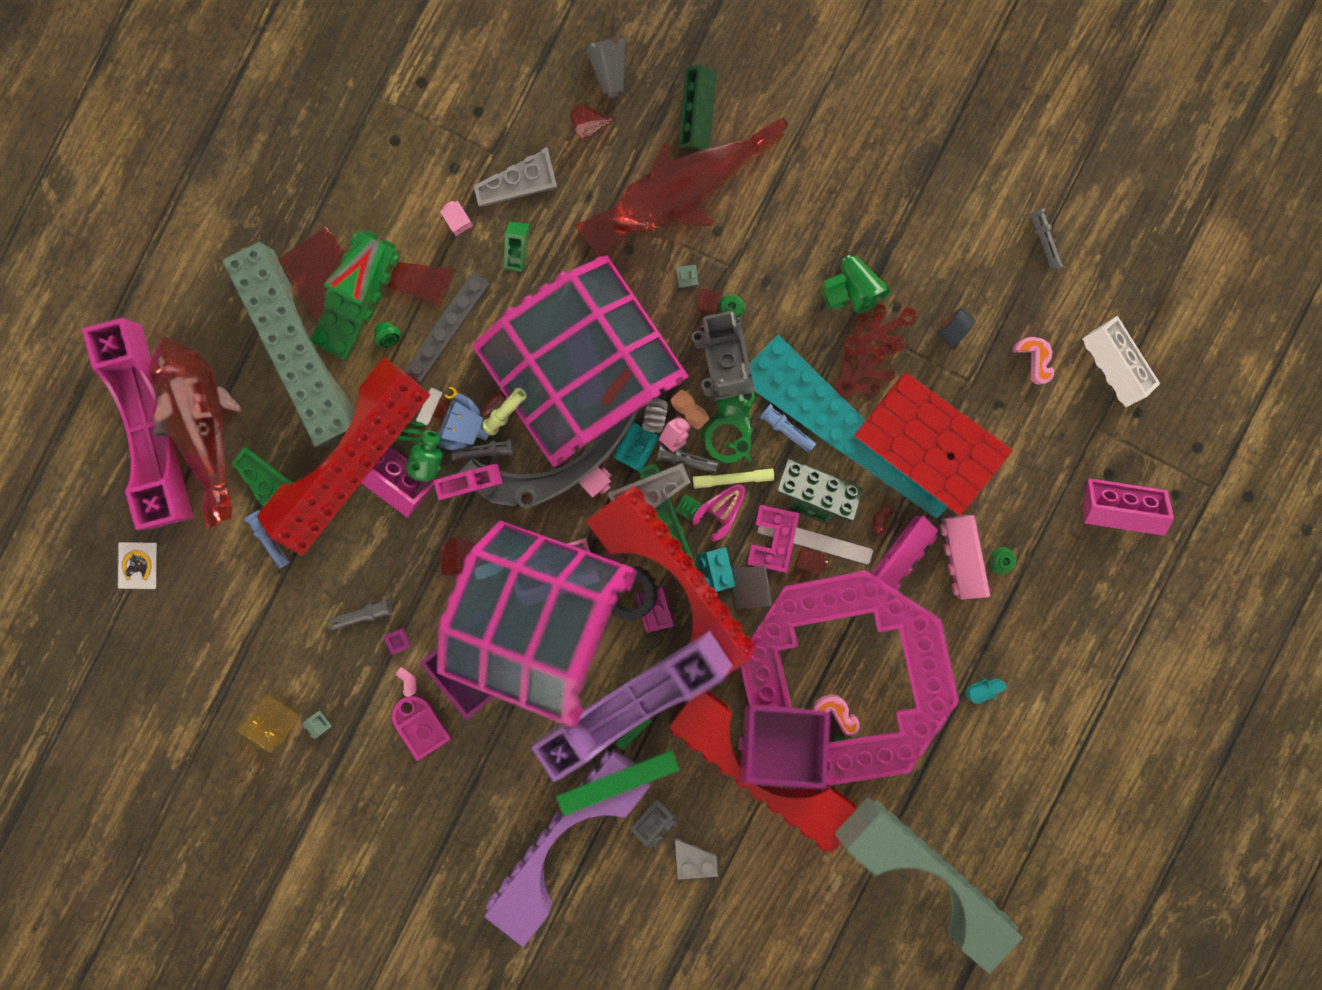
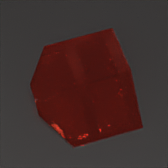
M463 537L450 538L440 547L441 575L462 574L465 567V558L477 544Z

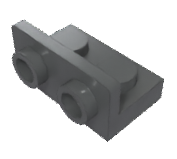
M657 799L630 830L646 847H657L663 841V836L676 827L679 817L672 814Z

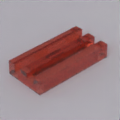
M625 368L601 397L600 401L607 406L634 372L629 368Z

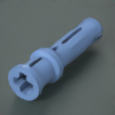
M769 404L759 418L766 420L773 426L774 430H780L809 453L816 445V442L787 421L784 414L781 415L772 408L773 405Z
M258 510L247 516L244 521L250 524L254 531L253 535L260 538L278 566V569H281L289 564L290 561L283 553L277 541L268 535L257 517L260 512Z

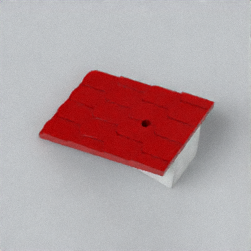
M906 372L900 376L853 435L960 516L1013 452L1011 448Z

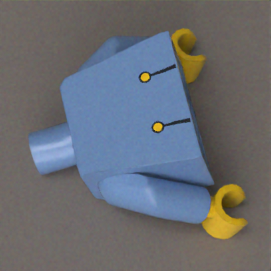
M449 387V389L454 391V394L452 396L445 394V397L451 400V403L438 433L441 440L438 447L456 450L465 448L468 444L473 445L476 437L487 440L489 434L481 426L483 418L480 416V410L473 400L458 393L453 387Z

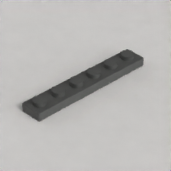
M472 272L404 369V372L420 383L423 382L486 292L490 283Z

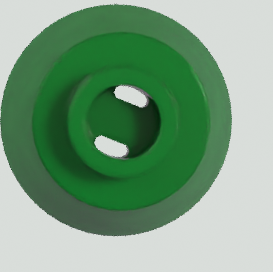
M734 294L723 296L718 302V314L733 311L735 318H741L745 311L743 300Z
M389 322L379 323L374 330V342L381 348H390L396 345L401 337L400 330Z
M996 548L989 556V566L997 574H1008L1015 568L1016 556L1009 548Z

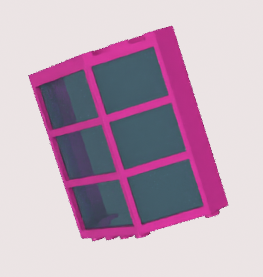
M607 255L604 257L599 256L592 262L576 268L567 274L562 272L551 285L547 283L538 289L539 293L533 297L531 295L525 297L520 301L521 305L518 307L507 309L503 313L504 316L484 335L477 338L472 346L507 399L517 388L525 391L524 395H526V398L515 411L554 468L570 459L575 453V447L582 448L661 395L660 390L668 391L674 389L689 379V376Z
M500 520L465 558L463 572L456 580L457 586L454 593L449 597L447 611L440 619L437 673L577 728L584 708L579 706L580 700L576 699L577 692L580 693L583 680L614 602L617 600L615 595L618 591L623 592L624 589L631 590L637 571L623 564Z

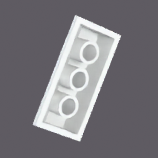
M1118 316L1083 338L1086 349L1092 353L1096 365L1102 369L1108 384L1114 388L1118 400L1125 407L1147 397L1160 385Z

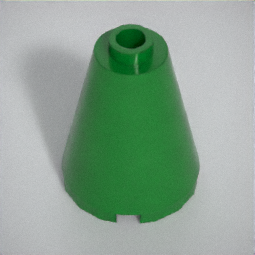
M849 255L841 261L840 270L845 276L846 288L856 313H863L878 305L876 302L880 298L884 301L890 295V288L857 256L852 257V255Z

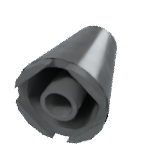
M610 39L590 43V46L586 45L587 54L603 95H608V98L620 97V93L624 89L625 39H617V43Z

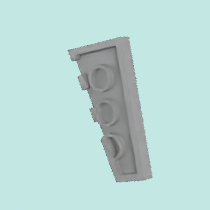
M548 147L533 156L525 158L524 161L508 167L507 170L474 185L478 206L482 207L556 189L557 184Z
M683 463L611 491L608 495L612 502L622 493L635 486L636 489L639 488L643 492L644 499L648 505H652L655 508L689 484L690 479Z

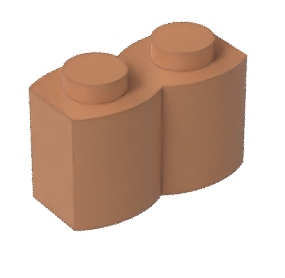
M680 390L671 399V404L675 411L684 415L692 428L699 430L709 420L706 411L702 407L695 405L693 398L686 391Z

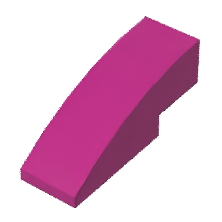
M498 464L434 480L438 500L503 484Z

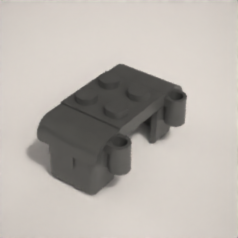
M733 311L705 316L702 320L703 325L700 326L701 331H695L692 334L694 346L697 349L705 348L711 378L704 379L701 382L704 395L714 396L716 401L755 392L740 318H735Z

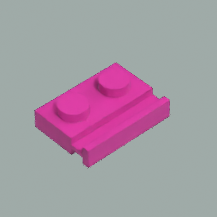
M665 586L658 588V599L655 601V607L642 617L646 633L676 625ZM645 592L635 594L639 607L644 603Z

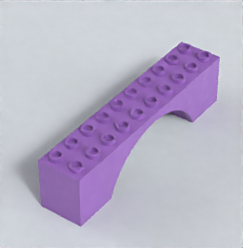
M709 631L585 708L577 728L561 723L548 731L531 748L553 782L588 762L605 747L645 720L678 702L690 700L721 681L731 669L732 664Z
M613 747L611 751L606 750L600 758V765L598 767L594 765L588 773L587 781L585 783L582 781L578 787L632 766L635 763ZM651 782L566 816L563 813H556L550 821L549 829H544L539 835L536 842L537 845L534 846L532 844L525 853L524 861L519 860L510 875L511 878L507 876L501 883L498 893L494 892L489 898L488 904L485 907L487 912L484 917L524 947L547 918L552 905L544 880V862L553 842L567 828L590 817L611 815L626 818L651 786Z

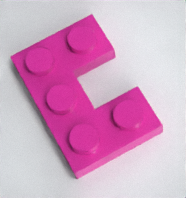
M759 505L755 525L774 528L773 542L771 548L751 544L747 564L753 566L766 565L767 569L787 573L800 513Z

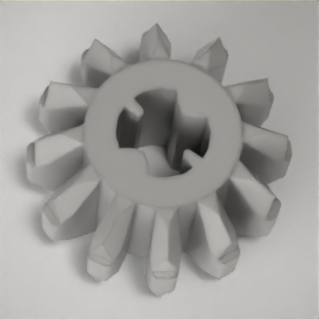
M655 398L646 404L642 423L644 430L653 433H660L663 430L667 413L666 401Z

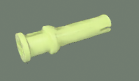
M520 388L515 389L501 407L494 409L490 417L482 422V428L487 434H497L499 427L507 423L508 416L526 398V395H524L525 391Z

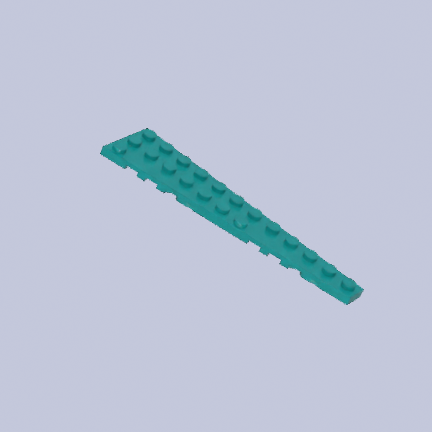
M779 335L749 364L755 392L768 402L778 407L785 414L798 421L805 428L812 431L855 463H858L934 518H938L948 508L853 436L865 419Z

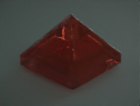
M439 398L432 416L443 421L451 402Z

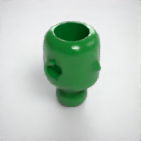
M430 430L425 431L421 435L422 442L415 444L411 448L406 464V471L409 476L422 482H428L436 478L439 470H441L440 465L443 458L442 451L436 447L441 441L440 435Z

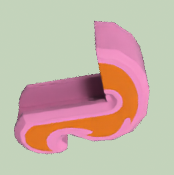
M1028 337L1018 341L1013 346L1011 352H1031V381L1038 385L1050 382L1054 376V369L1046 367L1052 358L1050 344L1044 339L1037 337Z
M829 694L819 698L812 705L811 710L831 711L844 735L853 736L859 731L860 724L857 717L853 714L848 717V706L839 696Z

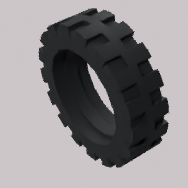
M627 565L637 571L635 578L645 588V600L639 608L628 609L620 604L617 599L612 606L611 613L614 616H619V619L631 621L647 615L655 607V601L658 599V586L655 585V578L649 575V571L643 570L640 566ZM618 569L606 578V584L603 585V589L617 573Z

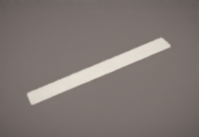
M759 526L758 533L774 537V528ZM796 528L793 542L795 544L864 564L870 563L873 552L870 548Z

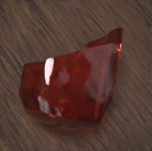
M582 102L570 114L573 128L583 140L594 137L617 120L615 116L608 118L584 105Z

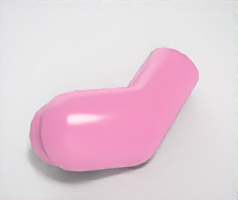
M401 667L395 675L404 681L403 694L406 697L413 696L417 690L416 678Z

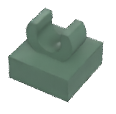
M696 265L676 267L678 288L698 286Z
M320 710L303 722V728L307 729L311 733L310 737L315 739L332 727Z

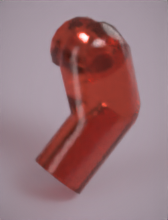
M887 505L872 517V530L879 536L886 532L885 518L893 513Z

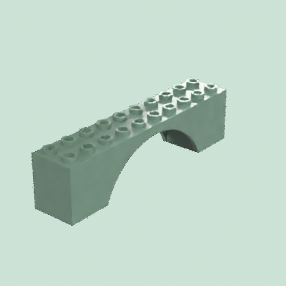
M257 242L223 259L222 261L314 445L328 448L340 442L351 424L355 411L346 393L333 379L315 350L295 307L291 290L292 285L275 251L263 243Z
M867 797L835 832L844 848L874 875L898 868H917L934 873L944 879L950 892L952 905L947 932L960 949L989 974L1022 940L1023 937L1018 933L1020 928L1004 911H1000L989 898L984 897V894L977 887H973L962 874L959 875L952 865L945 862L935 850H931L920 837L917 838L909 827L903 825L892 812L889 813L877 799L873 802Z

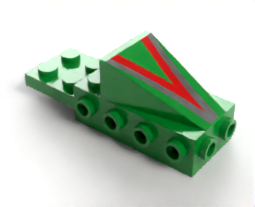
M366 230V232L358 231L357 234L353 235L350 242V250L344 254L342 264L325 282L324 286L329 289L324 298L326 300L324 306L326 307L310 339L313 344L343 360H348L364 324H367L372 319L376 304L380 302L382 292L389 283L391 273L394 267L397 266L402 252L395 248L396 245L388 240L383 242L377 239L378 235L369 230Z

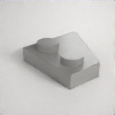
M675 839L678 879L718 877L717 856L715 853L704 851L700 847L689 845L680 839Z

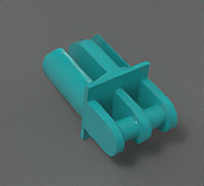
M982 678V681L966 689V696L975 704H980L992 698L996 700L995 694L1004 691L1006 684L997 678L990 681Z

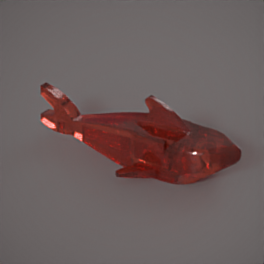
M782 118L763 128L747 140L693 153L672 162L669 144L664 143L654 160L652 174L649 173L633 182L624 191L613 222L645 232L664 227L677 219L685 225L712 226L713 220L696 207L720 188L751 158L779 142L785 135L783 131L788 127V123L785 118Z
M162 337L151 359L149 368L154 391L158 394L156 395L157 401L152 421L158 423L162 419L164 420L173 441L204 487L203 515L206 529L218 526L219 522L232 519V501L225 484L222 409L238 413L241 407L223 388L216 386L211 368L202 360L199 354L167 337Z

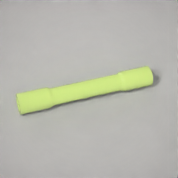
M772 468L755 470L753 472L693 477L694 489L716 485L773 481L774 470Z

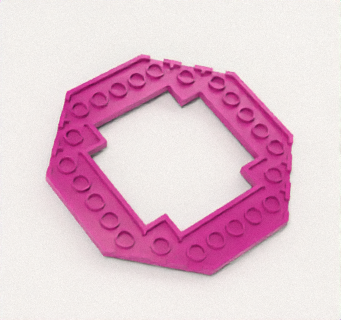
M866 570L785 586L751 638L754 642V652L749 660L740 666L749 706L792 708L779 650L799 646L795 632L796 626L874 612L878 632L899 628L916 708L896 711L900 731L828 743L826 783L828 786L910 773L915 763L922 756L933 737L938 733L951 711L959 702L941 619Z

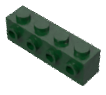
M701 64L686 67L678 149L692 154H702L710 151L717 71Z

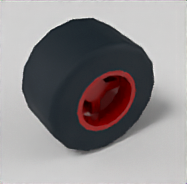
M959 308L941 326L937 336L948 346L953 347L971 330L976 323V319L964 308Z

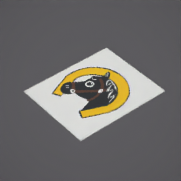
M119 542L118 588L156 589L157 543Z

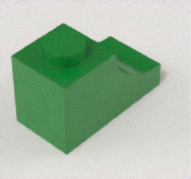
M509 222L505 232L504 269L524 272L530 224Z
M844 274L825 280L819 287L828 310L834 308L835 311L845 307V303L849 301Z

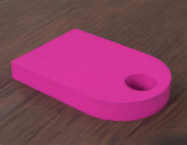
M417 695L404 697L395 705L392 712L393 724L416 761L452 739L431 704L425 698ZM404 702L411 703L413 707L412 712L407 713L403 710L402 705Z

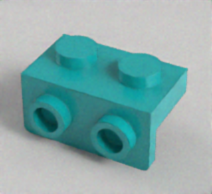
M633 422L627 430L622 443L616 448L614 458L641 472L660 437L652 432H648V430H644L643 427Z
M726 547L696 554L697 566L705 576V582L709 587H713L716 592L735 587Z

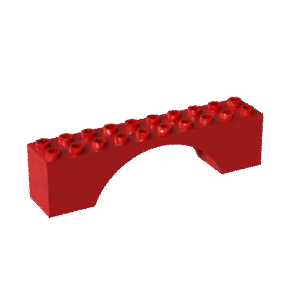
M385 357L381 359L358 388L359 396L355 414L344 437L332 454L307 477L292 484H282L257 515L271 538L302 556L430 397V394L414 378Z
M635 486L631 487L586 520V522L610 554L634 553L646 556L662 564L679 580L689 598L693 613V632L690 643L710 631L732 664L731 669L726 674L728 675L749 660L755 650L754 642L749 636H745L741 624L731 617L729 608L717 598L718 594L715 589L709 587L705 582V576L694 567L692 558L682 551L680 542L668 532L669 528L666 523L659 520L655 508L652 505H648L645 501L643 492L639 488L636 489Z
M708 689L690 700H684L669 720L670 733L678 739L682 737L686 740V745L693 751L699 750L703 754L702 757L708 763L712 764L714 762L717 764L719 771L725 776L731 775L736 779L735 783L742 789L748 788L756 800L759 802L765 801L768 804L767 808L776 815L779 812L788 825L791 827L796 825L800 829L799 832L808 840L810 838L814 839L817 842L816 846L822 851L826 852L828 850L833 854L841 843L835 832L853 814L858 806L832 785L828 786L826 784V789L810 787L785 789L767 784L741 782V762L737 758L730 742L729 730L732 716L730 706Z

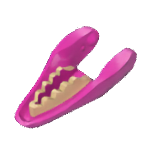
M737 484L712 498L697 510L691 524H699L700 518H703L706 512L713 514L721 522L722 526L720 530H717V533L712 534L711 541H718L730 530L744 498L745 488L741 484Z

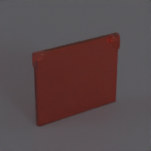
M328 226L278 258L316 320L321 318L326 307L324 306L326 301L324 298L329 289L324 284L340 267L345 254Z

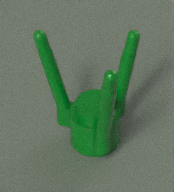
M749 428L745 438H739L735 443H724V446L734 448L738 454L744 455L750 463L752 458L748 453L750 450L749 439L753 428Z

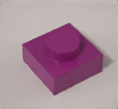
M404 628L384 636L391 655L411 647Z

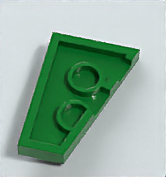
M244 447L232 462L263 507L282 484L293 483L248 447Z

